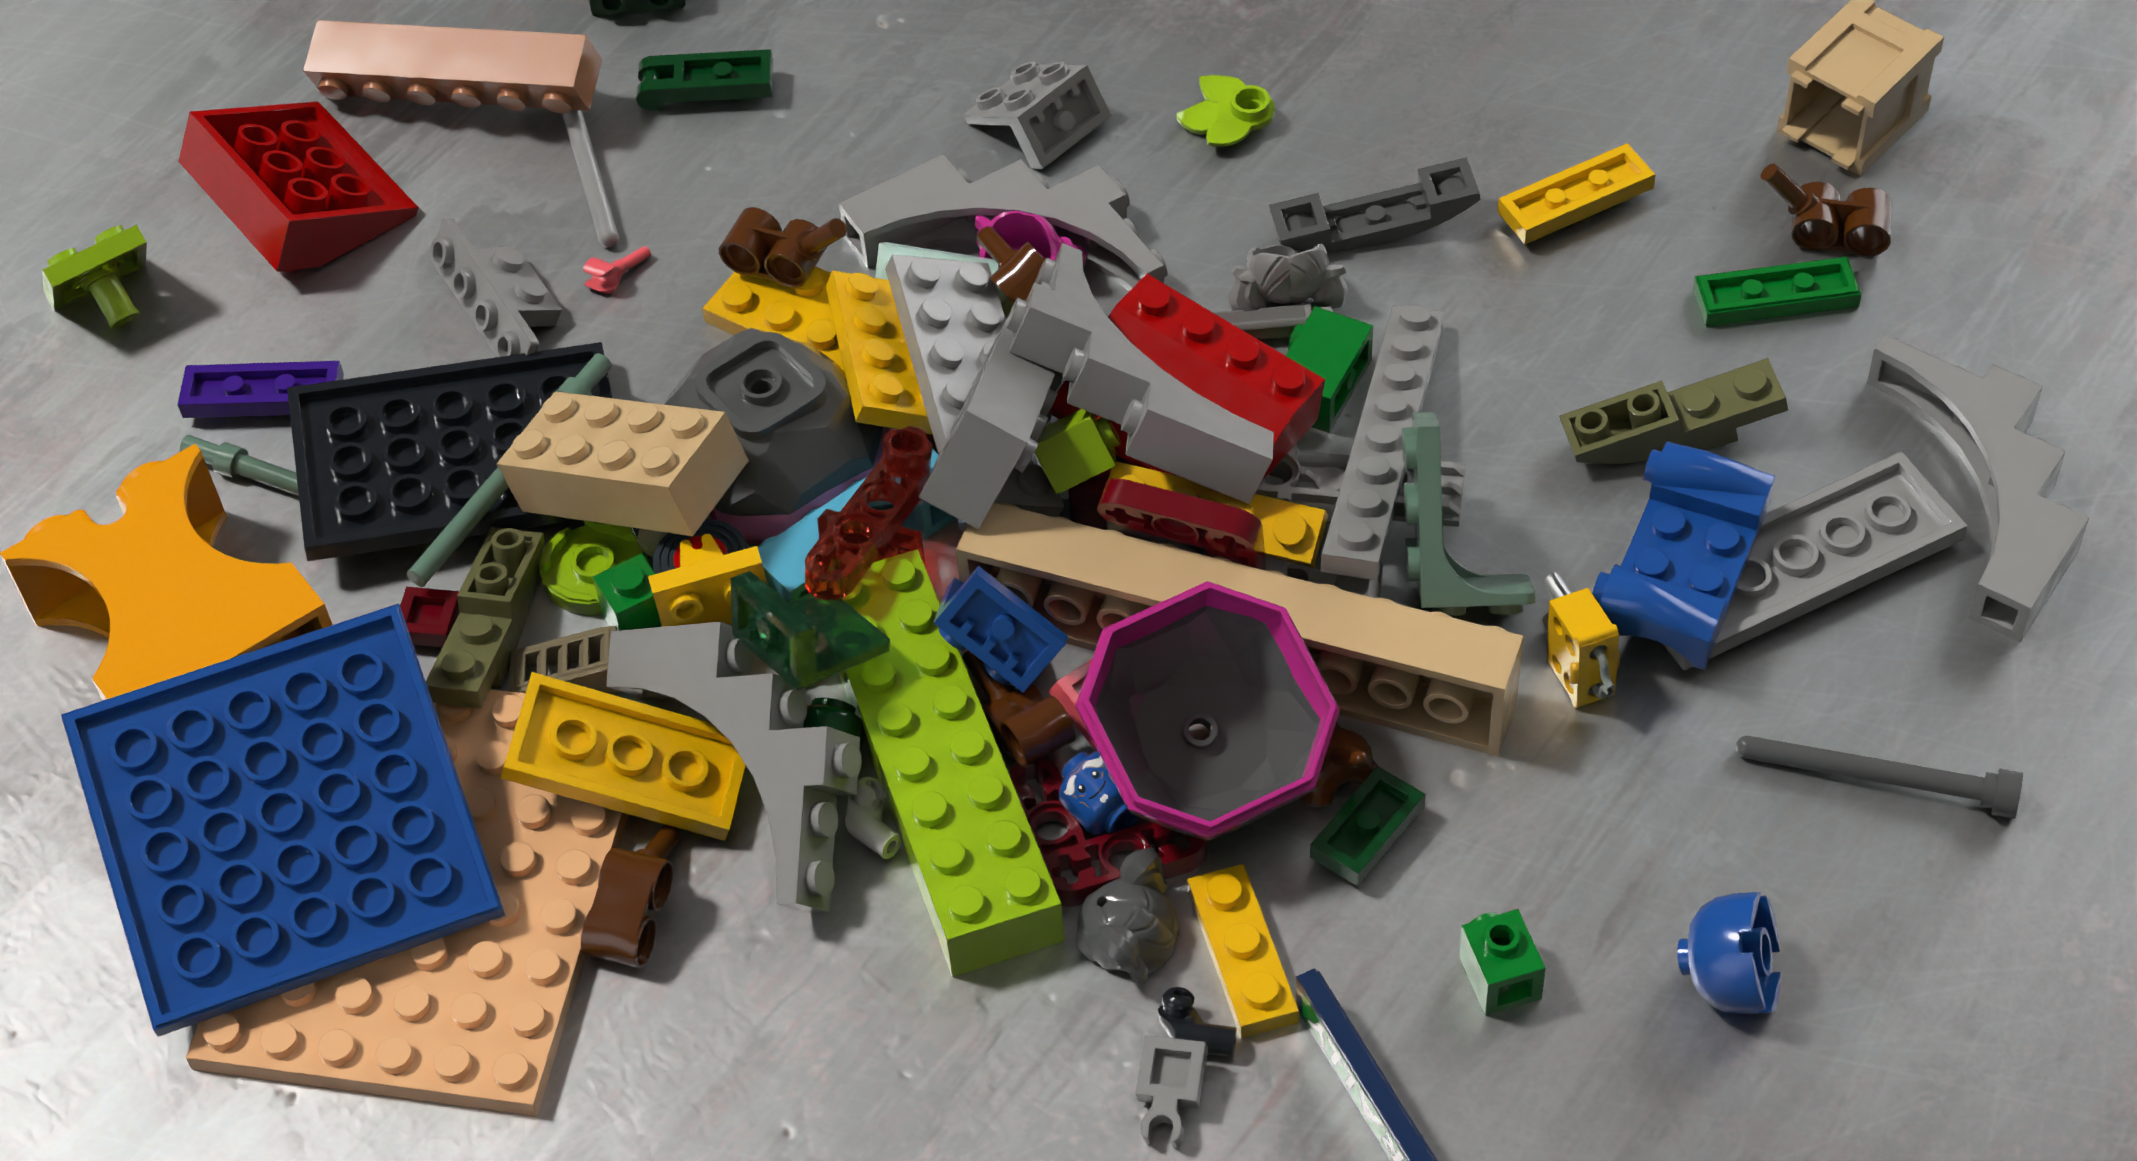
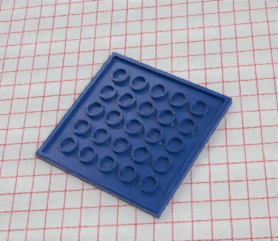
M399 603L61 714L149 1018L157 1037L505 916Z

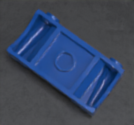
M1666 442L1662 451L1653 449L1649 455L1643 481L1651 483L1650 496L1621 566L1615 564L1610 574L1599 573L1592 594L1611 623L1617 626L1619 636H1638L1655 640L1680 653L1694 667L1705 670L1769 509L1775 475L1706 450Z

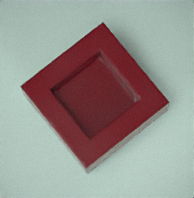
M406 587L400 608L413 645L443 647L460 613L457 600L459 591Z

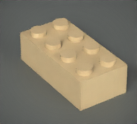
M555 391L544 402L540 411L523 432L515 438L511 447L498 461L497 466L523 512L693 536L749 460L726 412Z

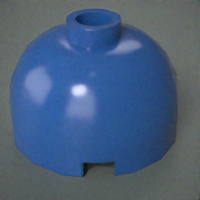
M1761 892L1736 893L1714 898L1701 906L1689 925L1688 938L1678 941L1677 957L1681 974L1691 975L1694 987L1699 995L1710 1006L1726 1013H1771L1775 1011L1779 1002L1781 972L1771 973L1772 952H1780L1779 937L1770 900L1766 895L1760 896Z

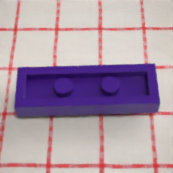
M340 361L186 365L177 405L182 418L290 415L288 387L343 380L344 372Z

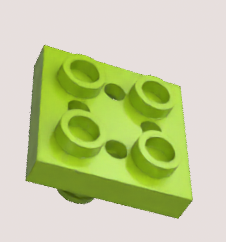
M137 224L124 230L122 225L109 228L94 238L96 244L80 252H77L75 248L66 249L47 261L49 267L42 269L44 294L53 310L92 293L106 317L110 329L121 327L140 315L119 280L146 266L147 241Z

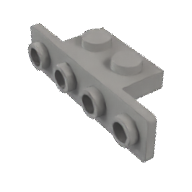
M454 219L442 220L438 234L431 243L430 260L497 357L525 353L527 356L536 352L539 347V340L530 327L556 326L562 309L518 248L509 246L474 248Z

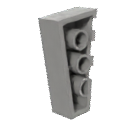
M1007 320L985 357L965 399V403L951 428V433L945 446L942 448L933 466L934 470L919 495L920 499L979 529L1013 468L1023 472L1038 446L1039 442L1037 440L1048 420L1047 414L1058 393L1056 391L1063 380L1062 373L1009 352L1013 331L1005 328Z

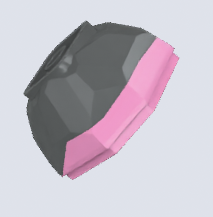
M750 328L705 352L669 394L664 404L726 412L749 462L711 511V519L726 522L739 530L747 544H762L766 539L777 536L800 521L810 510L823 506L843 493L853 482L864 479L883 466L889 427L856 422L845 372L840 366L813 345L784 337L779 333Z

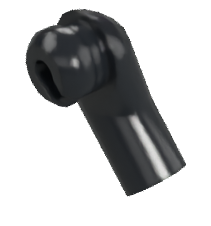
M1173 987L1164 992L1162 995V1005L1158 1008L1159 1022L1171 1038L1206 1042L1207 1054L1233 1058L1237 1027L1204 1023L1198 1012L1193 1008L1194 995L1185 988Z

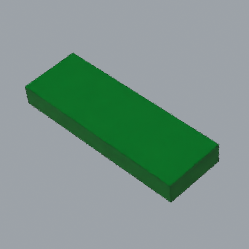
M1848 257L1695 276L1693 285L1705 327L1859 307L1862 295Z

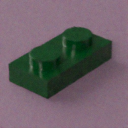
M1377 766L1310 844V858L1354 885L1359 886L1424 809L1426 794Z

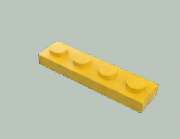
M1117 461L1116 466L1111 468L1108 480L1117 478L1131 480L1248 511L1255 515L1263 525L1265 557L1311 568L1315 567L1329 516L1326 510L1255 494L1250 504L1177 475Z

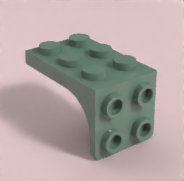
M1435 412L1412 413V427L1402 428V452L1405 469H1414V483H1404L1403 485L1404 515L1407 525H1415V538H1405V563L1408 581H1417L1421 608H1432V612H1442L1449 616L1466 614V607L1489 606V612L1493 614H1517L1523 612V605L1535 603V589L1528 575H1489L1471 571L1456 562L1443 546L1440 425Z

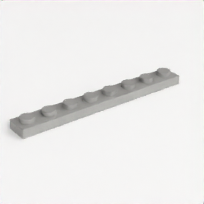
M1420 305L1392 306L1323 547L1320 572L1377 580L1406 471L1402 452V428L1412 427V413H1420L1422 411L1443 331L1444 311L1429 310Z

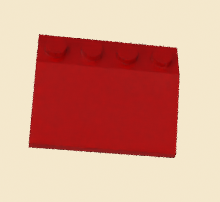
M318 101L189 112L178 162L276 272H294L298 269L321 267L417 216L419 207Z
M1146 274L1115 305L1108 318L1123 335L1162 370L1197 394L1227 411L1274 432L1273 460L1262 481L1318 420L1325 384L1324 378L1151 275ZM1067 380L1063 382L1057 391V397L1048 412L1058 419L1081 409L1067 403L1070 383ZM1111 421L1121 442V445L1114 448L1116 455L1134 466L1172 474L1125 455L1128 433L1121 430V424Z

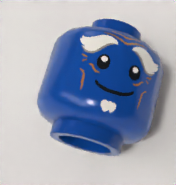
M1098 751L1091 754L1081 752L1065 765L1061 774L1064 781L1060 786L1059 800L1088 833L1102 836L1132 827L1140 818L1128 811Z

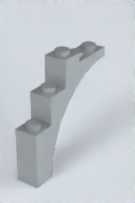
M942 154L839 202L840 217L847 227L844 239L867 268L874 267L877 264L879 243L888 242L926 249L949 245L974 244L977 241L976 233L979 231L975 227L976 216L982 215L992 221L994 217L1001 213L1023 211L1044 217L1053 226L1059 237H1067L1071 239L1072 244L1084 248L1088 254L1086 265L1113 279L1128 291L1146 274L1151 275L1164 283V277L1167 276V267L1160 253L1155 249L1150 250L1143 243L1134 224L1127 218V207L1130 206V199L1124 185L1118 179L1112 180L1100 165L1094 166L1049 188L1044 177L1041 174L1034 175L1021 159L972 182L964 169L960 168L957 170L948 158Z
M1062 243L1054 261L1045 258L1026 301L1017 298L1014 302L1005 326L1006 329L1013 331L1009 352L1062 373V378L1070 381L1067 397L1068 404L1121 424V430L1128 433L1125 455L1250 504L1273 460L1274 432L1241 418L1197 394L1162 370L1136 348L1111 322L1093 296L1083 272L1082 251Z
M1883 335L1874 348L1867 384L1903 402L1936 428L1960 455L1979 488L1988 516L1991 554L1989 563L1978 583L1969 618L2021 642L2078 554L2089 517L2077 513L2063 504H2057L2047 499L2056 485L2065 450L2051 445L2041 438L2025 433L2033 422L2043 386L1994 364L1991 365L1982 378L1960 366L1950 364L1925 353L1912 345Z
M723 622L611 631L606 687L640 698L679 700L704 715L733 744L753 775L768 814L776 856V903L809 913L830 912L831 891L835 882L833 852L834 836L838 828L837 796L857 794V778L862 763L859 751L860 737L828 726L803 728L807 715L806 685L774 673L751 675V668L755 659L753 633Z

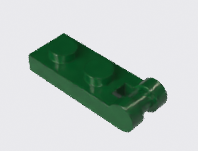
M771 49L647 56L639 62L638 79L641 83L637 86L636 102L642 109L654 111L662 108L665 103L772 97L774 64Z

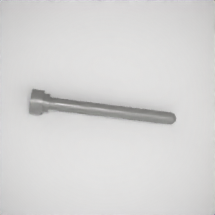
M571 110L569 113H562L599 242L604 247H613L617 244L619 235L581 110Z

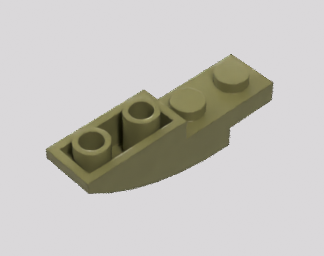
M1766 358L1667 392L1663 381H1659L1559 415L1576 462L1627 464L1647 462L1653 449L1662 451L1666 442L1710 450L1739 441L1736 428L1788 411L1786 396L1769 359Z
M491 527L457 595L460 613L426 679L433 703L481 709L490 688L502 687L510 668L511 651L517 649L533 598L539 572V561L545 542L543 533L521 531L513 528Z

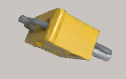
M1553 573L1552 577L1548 575L1543 581V586L1552 600H1549V612L1542 618V624L1548 632L1547 662L1570 696L1574 708L1615 695L1617 670L1620 665L1617 626L1611 623L1589 588L1571 593L1559 574Z

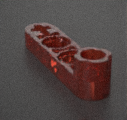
M907 426L903 429H891L885 434L882 444V458L805 558L804 583L805 588L811 595L823 600H838L851 593L921 500L919 495L931 472L932 443L926 438L927 432L918 427ZM896 477L901 478L900 484L896 482ZM883 500L892 503L894 507L888 510H877L869 507L867 504L872 501ZM858 533L867 536L869 540L864 543L853 544L846 542L842 537ZM836 560L840 561L839 570L834 569Z

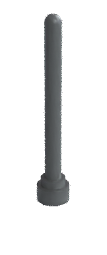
M1743 736L1736 742V752L1745 759L1980 800V807L1991 808V815L2016 818L2023 772L1999 768L1998 774L1986 772L1985 777L1753 736Z

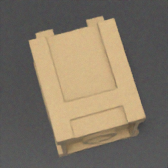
M1850 0L1789 58L1786 73L1790 75L1785 112L1779 116L1777 131L1796 143L1801 140L1831 156V162L1862 176L1929 110L1932 97L1928 94L1935 57L1942 50L1944 36L1928 28L1922 30L1875 6V1Z

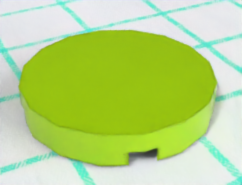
M584 521L585 526L577 527L572 531L571 527L568 526L559 531L546 544L539 561L543 588L552 602L573 614L589 616L602 614L592 576L641 553L648 562L647 554L638 546L630 527Z

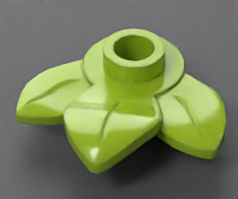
M1205 75L1199 77L1200 90L1205 101L1176 114L1177 121L1189 132L1199 135L1207 134L1206 141L1208 146L1224 147L1244 140L1250 131L1268 126L1275 117V104L1269 93L1260 86L1245 85L1239 78L1231 76Z

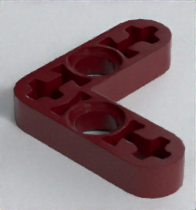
M1117 478L1106 482L1097 511L1099 515L1112 524L1205 548L1207 556L1223 557L1233 563L1266 571L1263 525L1255 515L1248 511L1131 480Z
M1044 757L1026 768L1020 766L1016 761L1010 768V778L1062 906L1073 907L1083 905L1088 895L1107 883L1119 879L1120 869L1113 867L1109 862L1110 858L1119 851L1129 850L1135 852L1136 850L1150 848V844H1155V851L1159 853L1162 859L1163 877L1165 880L1189 873L1199 868L1205 861L1207 840L1178 833L1150 821L1086 840L1079 821L1065 809L1059 800V790L1063 781L1058 768L1052 761ZM1036 779L1039 785H1043L1045 802L1036 805L1033 790L1029 784L1026 785V781ZM1047 821H1058L1068 828L1063 837L1056 840L1043 839L1036 833L1037 828ZM1181 837L1185 844H1190V848L1180 850L1176 843H1172V839ZM1099 860L1101 876L1096 877L1095 866L1092 867V861ZM1071 870L1072 874L1078 877V881L1068 884L1066 878L1061 877V872Z

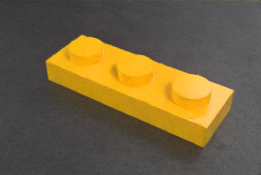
M1626 143L1498 198L1497 213L1520 240L1527 244L1654 189L1656 174L1633 148Z
M1244 864L1188 878V893L1241 1039L1299 1023L1297 1004Z

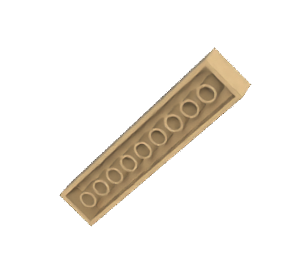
M994 502L979 529L968 524L956 548L959 579L962 583L980 566L1068 636L1066 644L1095 651L1104 628L1209 581L1287 609L1340 709L1339 715L1499 756L1517 704L1523 635L1508 632L1498 626H1484L1452 618L1442 612H1428L1397 604L1390 599L1372 598L1352 593L1331 584H1317L1289 577L1279 571H1265L1233 563L1223 557H1210L1182 550L1168 543L1158 544L1126 536L1116 530H1102L1074 523L1064 517H1051L1023 510L1009 503L999 504Z

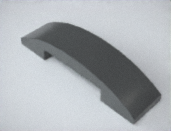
M1466 157L1417 169L1419 183L1325 206L1322 205L1319 193L1270 204L1269 208L1280 245L1291 247L1297 251H1306L1313 249L1317 244H1323L1327 252L1382 245L1431 229L1452 219L1480 201V192Z

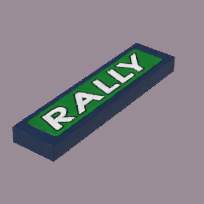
M1313 968L1296 976V1004L1301 1017L1389 1160L1438 1161L1320 971Z

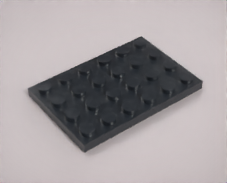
M602 342L536 351L527 356L525 353L288 387L302 531L307 561L432 543L496 470L498 461L511 447L515 438L523 432L540 411L544 402L558 390L567 378L576 377L596 353L604 355ZM608 372L591 391L593 396L612 398ZM508 488L467 537L488 534L491 527L523 529L576 521L577 519L523 512L512 491Z

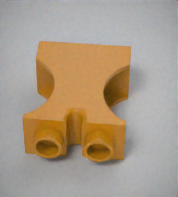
M196 444L191 445L165 461L148 462L131 471L116 491V497L124 513L116 522L105 525L97 524L82 509L73 511L68 515L51 516L33 526L22 541L0 552L15 586L37 626H76L92 630L109 638L102 662L92 677L102 701L333 625L325 603L292 562L278 564L248 562L225 555L213 548L217 535L227 519V515L202 452Z

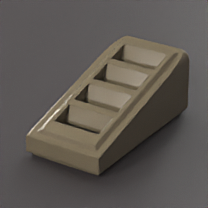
M617 626L595 628L512 650L510 655L509 691L526 693L529 680L526 681V667L537 666L536 673L608 694L622 693L621 691L606 687L611 631H618ZM579 662V667L569 669L570 663ZM558 664V672L548 675V665Z

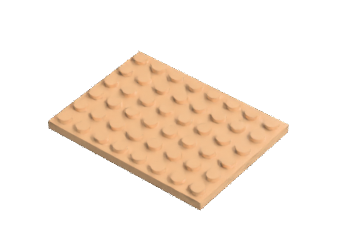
M490 689L481 709L433 703L505 916L199 1022L185 1057L192 1070L538 1116L586 957L581 951L583 925L594 902L604 858L612 847L619 848L629 814L500 779L525 693Z

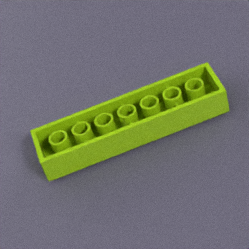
M918 549L813 580L812 586L820 626L831 655L834 658V663L849 703L856 708L855 714L862 720L865 731V746L877 778L884 787L886 802L897 831L902 836L904 850L952 977L1064 942L1061 901L958 649L951 646L941 636L939 627L934 624L940 603Z

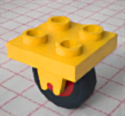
M705 519L693 536L667 533L659 541L653 554V571L655 574L648 576L662 627L723 622L753 633L754 638L762 633L778 629L757 546L750 548L739 530L726 522Z

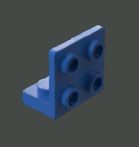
M980 566L974 570L964 583L957 578L950 582L934 620V624L939 627L941 636L951 646L961 651L969 650L984 662V668L991 677L1003 685H1014L1022 693L1025 692L1066 645L1068 638L1064 632Z

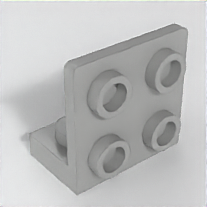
M1030 61L1018 66L1010 73L1011 79L1001 87H994L980 94L975 100L977 105L964 114L968 124L1011 126L1031 168L1038 169L1046 167L1112 116L1088 66L1066 65L1063 61L1053 64H1037L1036 61Z

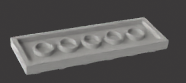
M892 254L885 270L939 455L951 433V428L965 403V399L983 361L1006 319L995 283L989 278L992 274L988 263ZM1035 453L1023 472L1013 468L994 501L999 504H1013L1020 509L1051 517L1059 516L1064 508L1060 493L1056 495Z
M1902 451L1768 512L1710 658L1964 540L1968 525ZM1664 645L1683 670L1693 667L1680 653Z

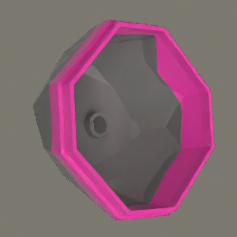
M1209 581L1104 628L1076 704V709L1128 811L1133 815L1175 832L1207 841L1241 829L1311 792L1316 786L1340 712L1333 695L1287 609ZM1201 724L1208 729L1210 736L1205 740L1194 739L1189 732V728L1192 725Z

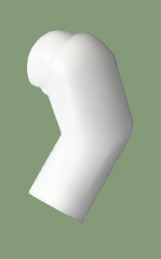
M871 777L860 778L857 780V794L848 795L845 818L846 829L853 837L882 858L889 859L900 849L902 836L883 823L885 803L882 798L885 790L881 782Z

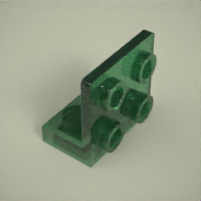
M751 571L730 578L732 634L797 691L890 651V638L829 588H821L786 602L776 589L770 588Z

